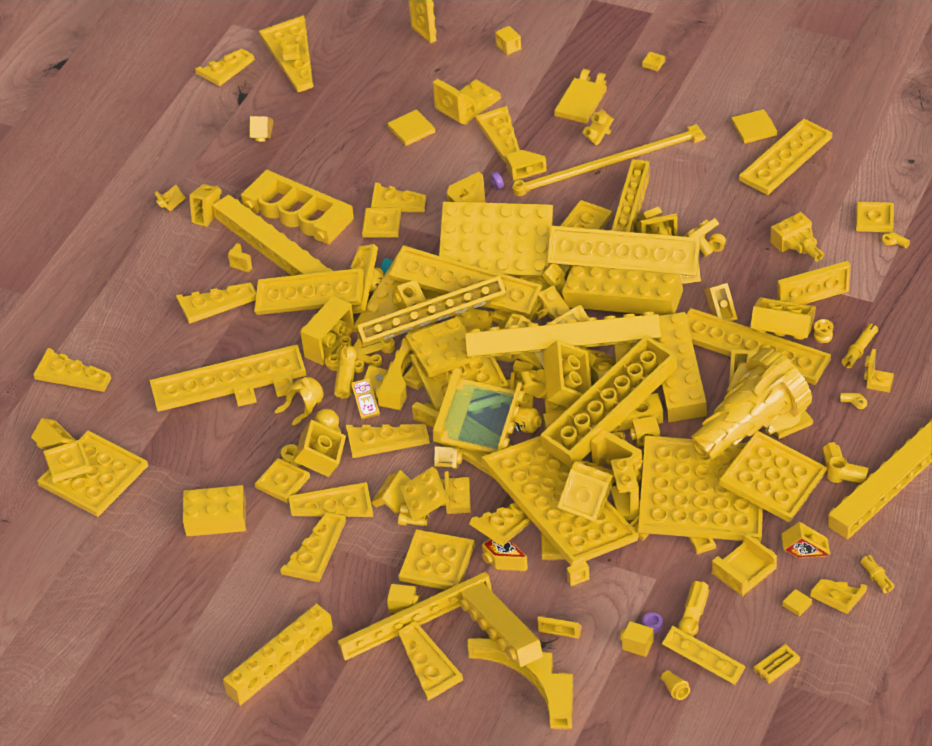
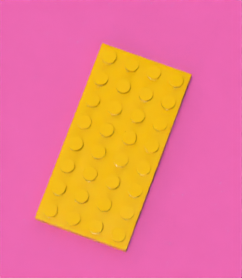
M541 436L481 458V464L571 566L638 541L639 534L608 500H606L596 522L557 508L571 468L543 449Z

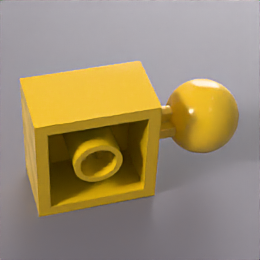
M328 408L322 409L317 412L314 420H310L301 432L294 462L327 477L339 465L346 435L335 431L339 425V417L335 411Z

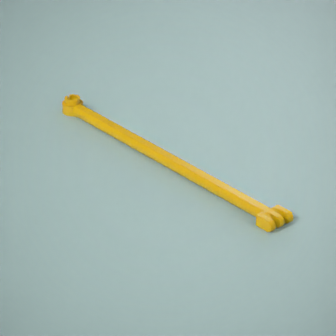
M697 124L687 127V132L528 182L517 180L513 184V192L516 196H523L529 190L691 139L696 143L704 140L706 136Z

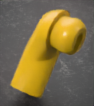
M886 233L882 236V243L887 246L898 244L907 248L910 244L909 239L897 233Z

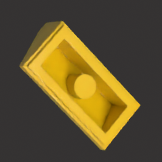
M540 616L537 618L539 632L572 638L580 637L582 630L580 623Z

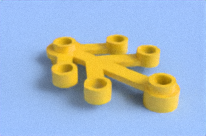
M342 336L340 338V346L336 352L326 357L325 365L329 370L337 371L340 360L339 351L343 346L352 344L350 336ZM358 336L353 346L357 350V361H355L354 371L356 373L363 372L364 363L376 367L381 366L382 357L380 355L367 356V354L379 350L384 353H392L396 349L395 340L389 338L362 348Z

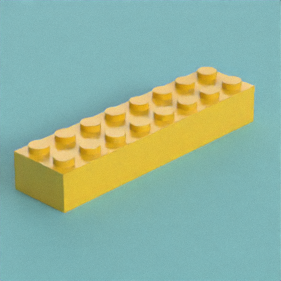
M646 335L540 435L543 449L572 468L575 461H581L591 451V440L603 429L608 432L613 431L677 369L676 354Z

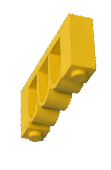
M265 170L241 194L242 204L250 208L252 212L258 213L260 211L264 217L270 219L280 217L283 225L287 227L300 226L302 233L314 236V239L328 245L354 220L351 205L269 170ZM278 193L285 195L278 202L269 203ZM298 201L304 203L299 210L288 212ZM317 210L325 212L319 219L308 220Z

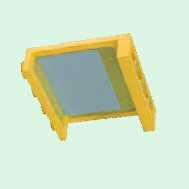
M454 368L433 429V442L486 454L508 448L510 443L508 436L513 434L515 427L513 420L518 418L520 411L518 404L523 402L525 391H522V383L518 382L516 390L462 379V370Z

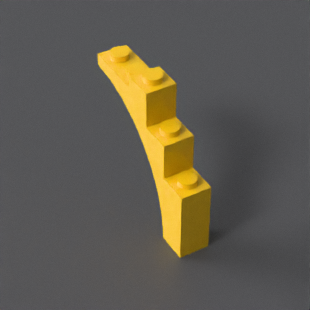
M483 638L468 639L469 658L485 659L508 666L525 676L538 689L549 712L550 729H572L573 674H553L552 653L542 652V658L520 667L515 661L510 660L508 654L499 648L495 640Z

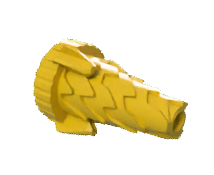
M768 347L762 348L747 363L739 365L726 390L728 394L724 397V401L702 423L704 426L691 436L695 447L694 450L705 458L714 459L733 443L734 445L738 444L747 435H753L763 426L766 427V433L771 435L797 425L801 420V413L812 402V393L803 375L777 350Z

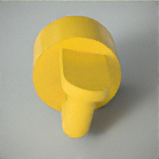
M545 370L523 371L521 374L524 382L523 391L532 394L536 398L547 399Z

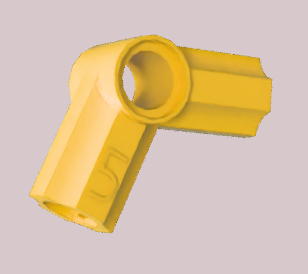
M835 442L828 443L822 447V454L827 467V479L829 481L840 483L846 480L863 484L866 481L869 468L847 463L846 459L842 456L840 447Z

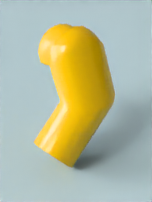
M841 393L840 402H850L857 409H864L867 406V400L860 393Z

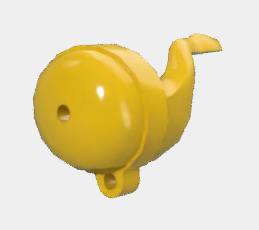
M304 377L295 381L287 389L285 404L278 407L275 413L284 412L291 405L295 393L299 392L305 404V411L296 417L291 425L295 426L308 417L314 406L319 405L324 397L322 386L314 378Z

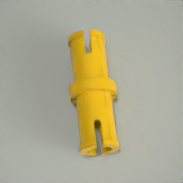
M871 555L861 559L860 563L869 573L870 579L878 584L883 593H887V590L890 592L894 588V584L884 573V568L880 567Z

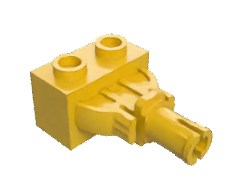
M802 212L771 226L770 243L781 253L791 249L797 250L800 254H809L816 262L823 259L824 252L816 247L817 240L813 237L812 222Z

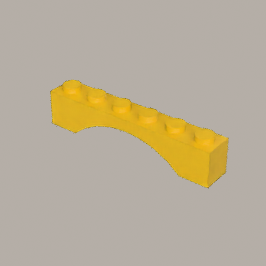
M432 323V324H429V325L420 327V328H418V329L409 331V332H407V335H408V334H411V333H413V332L422 330V329H424V328L433 326V325H435V324H437V323ZM406 338L402 339L401 347L396 351L394 361L390 362L387 374H384L381 386L377 387L376 397L378 398L379 406L401 410L407 399L406 382L403 379V374L411 363L410 355L414 353L406 342Z

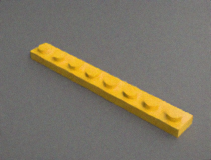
M483 572L338 640L342 658L346 661L399 636L398 631L414 621L420 626L460 607V600H462L461 590L483 582L492 591L489 575Z

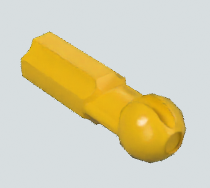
M351 345L343 346L339 351L340 360L334 394L342 399H348L352 395L351 383L354 380L357 350Z
M694 581L691 584L684 607L683 618L678 623V629L692 637L698 632V622L703 614L709 593V585L705 582Z

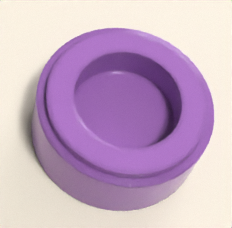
M497 171L491 173L490 179L494 187L498 190L503 188L504 182Z
M649 612L643 616L642 625L653 628V633H657L663 628V618L658 613Z

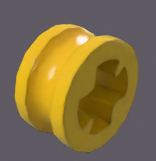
M715 233L710 236L708 243L714 251L719 252L724 249L726 238L721 234Z

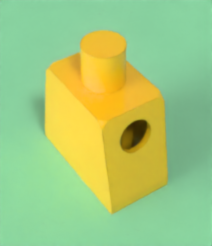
M203 184L190 193L192 223L206 227L209 226L214 219L212 205L220 200V195L222 194V190L219 187Z

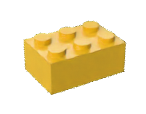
M332 296L328 302L324 303L319 312L313 315L308 324L303 326L300 334L305 358L324 365L326 357L334 354L340 346V338L344 335L350 336L354 332L351 303Z
M760 297L753 306L750 328L760 333L774 332L777 336H785L787 334L792 335L795 339L808 338L813 329L816 306Z
M557 340L543 351L547 400L569 408L591 388L588 351Z
M243 485L184 490L183 524L186 536L246 531V497Z

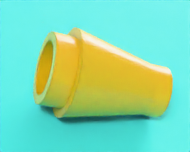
M669 670L661 675V680L674 699L683 700L689 695L690 687L687 681Z

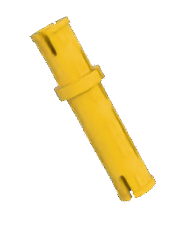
M869 323L857 341L849 347L848 353L841 361L843 366L850 362L847 368H852L856 360L861 358L863 350L878 332L876 325L871 330L870 328L873 324Z

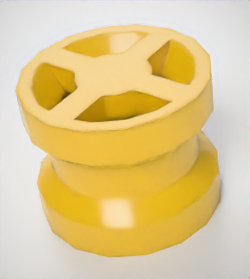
M821 319L815 322V341L828 343L832 340L833 324L831 321Z
M294 444L284 446L281 449L282 460L299 467L301 464L294 462L298 446Z

